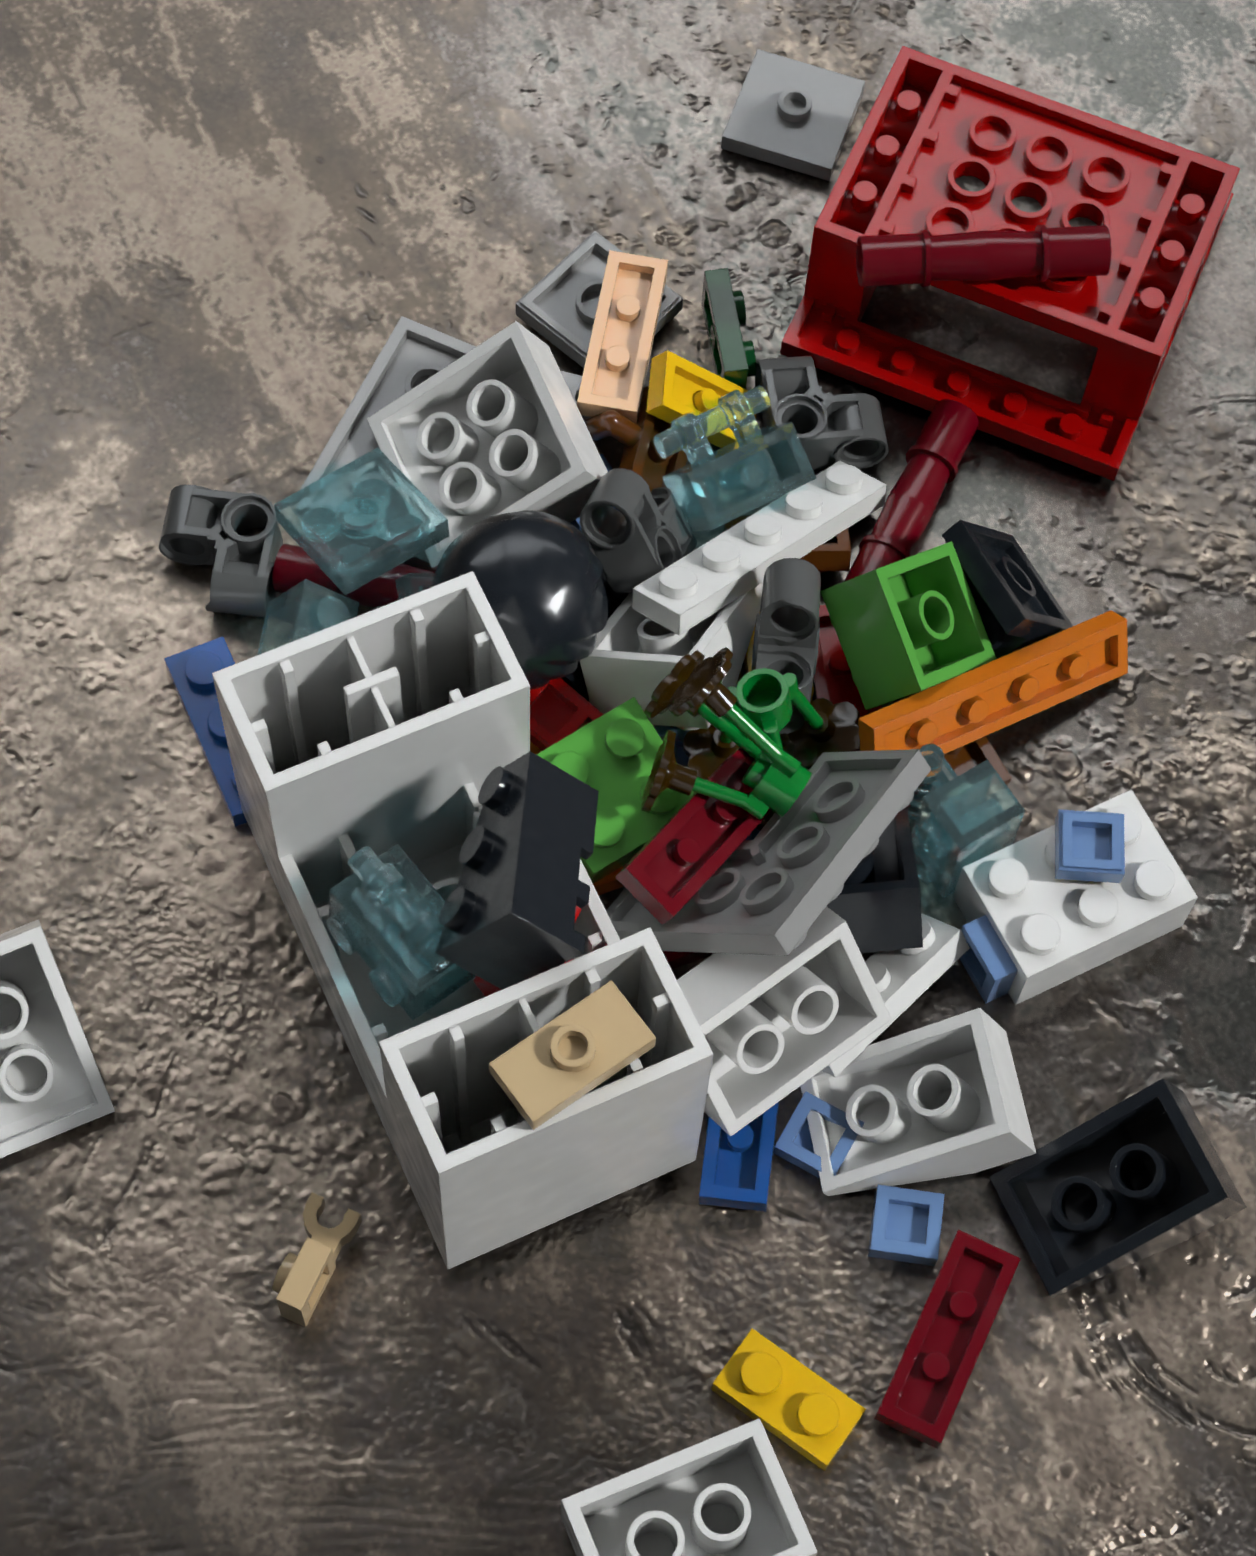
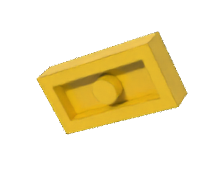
M668 350L651 359L647 413L736 456L753 449L758 395Z
M753 1328L714 1380L711 1387L712 1391L751 1419L756 1420L760 1418L765 1429L824 1471L866 1410Z

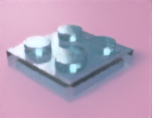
M378 447L274 504L277 522L345 595L450 536L448 519Z

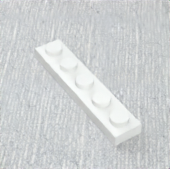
M838 461L634 587L632 609L680 636L763 583L765 571L773 562L783 558H802L821 544L829 541L840 532L885 504L886 484L861 472L855 466Z

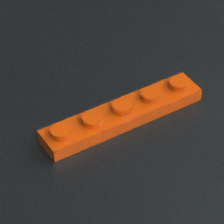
M1110 610L858 718L860 751L919 749L926 762L1123 676L1128 673L1127 619Z

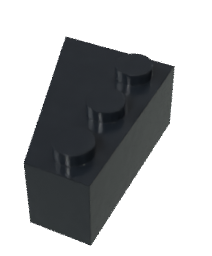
M531 751L505 767L498 766L493 769L485 779L479 792L478 801L483 806L476 828L468 835L460 850L459 862L463 864L457 887L448 896L440 912L439 923L444 927L435 953L502 990L584 954L586 936L574 930L576 906L582 909L589 903L590 886L578 879L580 858L582 857L587 860L593 854L599 791Z

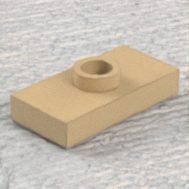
M611 980L490 1062L489 1072L530 1127L535 1130L655 1047L656 1037Z

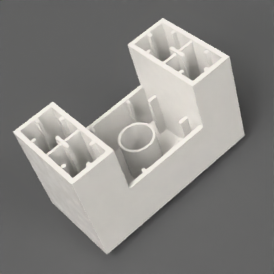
M474 572L466 573L212 673L243 814L447 1269H451L695 1161L714 1054L651 927L620 940L581 859L578 880L590 886L589 903L582 908L574 924V930L586 936L584 954L574 958V960L485 997L473 982L476 975L435 953L444 927L439 923L440 912L448 896L456 889L463 868V864L459 862L460 850L464 841L473 830V813L478 812V807L483 806L478 801L482 784L493 769L498 766L505 767L530 751V684ZM612 980L655 1035V1047L533 1130L489 1072V1063Z

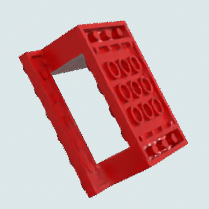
M902 46L814 226L804 296L784 335L780 354L786 357L812 356L815 368L931 412L935 404L940 400L948 399L960 402L977 415L979 419L978 430L1114 481L1234 195L1232 190L1240 168ZM962 176H974L980 179L986 187L980 191H967L959 187L955 180ZM1022 196L1031 197L1041 204L1042 209L1037 212H1024L1016 208L1012 200ZM1078 217L1088 218L1095 222L1097 226L1106 225L1109 229L1112 255L1110 271L1107 276L1048 278L1045 282H1038L1036 276L989 281L931 280L930 283L931 286L1097 347L1098 351L1080 405L860 322L877 286H859L856 269L858 236L917 234L920 230H928L930 236L974 231H1035L1037 225H1045L1047 228L1071 227L1069 221Z

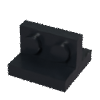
M959 520L942 534L946 543L951 541L953 543L996 659L1073 627L1013 535L964 520Z

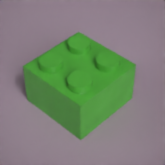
M952 541L821 591L829 612L830 621L837 633L851 670L852 679L859 691L865 710L920 692L996 659Z
M635 697L536 754L599 791L593 854L587 860L582 857L580 858L593 884L627 864L694 793L692 791L688 796L666 789L656 798L649 813L641 811L645 786L651 774L657 751L663 741L646 714H644Z

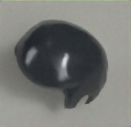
M527 510L487 517L459 535L445 550L434 572L431 587L466 573L474 572L530 684V690L541 688L549 683L550 680L573 674L577 669L578 661L587 658L593 652L597 633L604 629L608 618V599L601 580L603 565L590 551L588 538L571 523L555 515L539 511Z

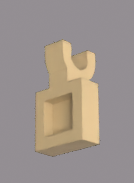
M311 1192L303 1211L304 1226L309 1238H306L298 1255L291 1252L287 1254L279 1267L272 1287L273 1291L279 1293L276 1301L281 1316L304 1327L307 1326L336 1268L335 1260L342 1246L352 1240L362 1223L361 1214L348 1208L342 1222L334 1228L323 1227L318 1221L324 1211L325 1200L324 1197Z

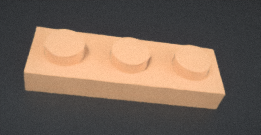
M609 250L577 399V407L581 415L594 417L607 410H615L637 424L667 277L668 260Z

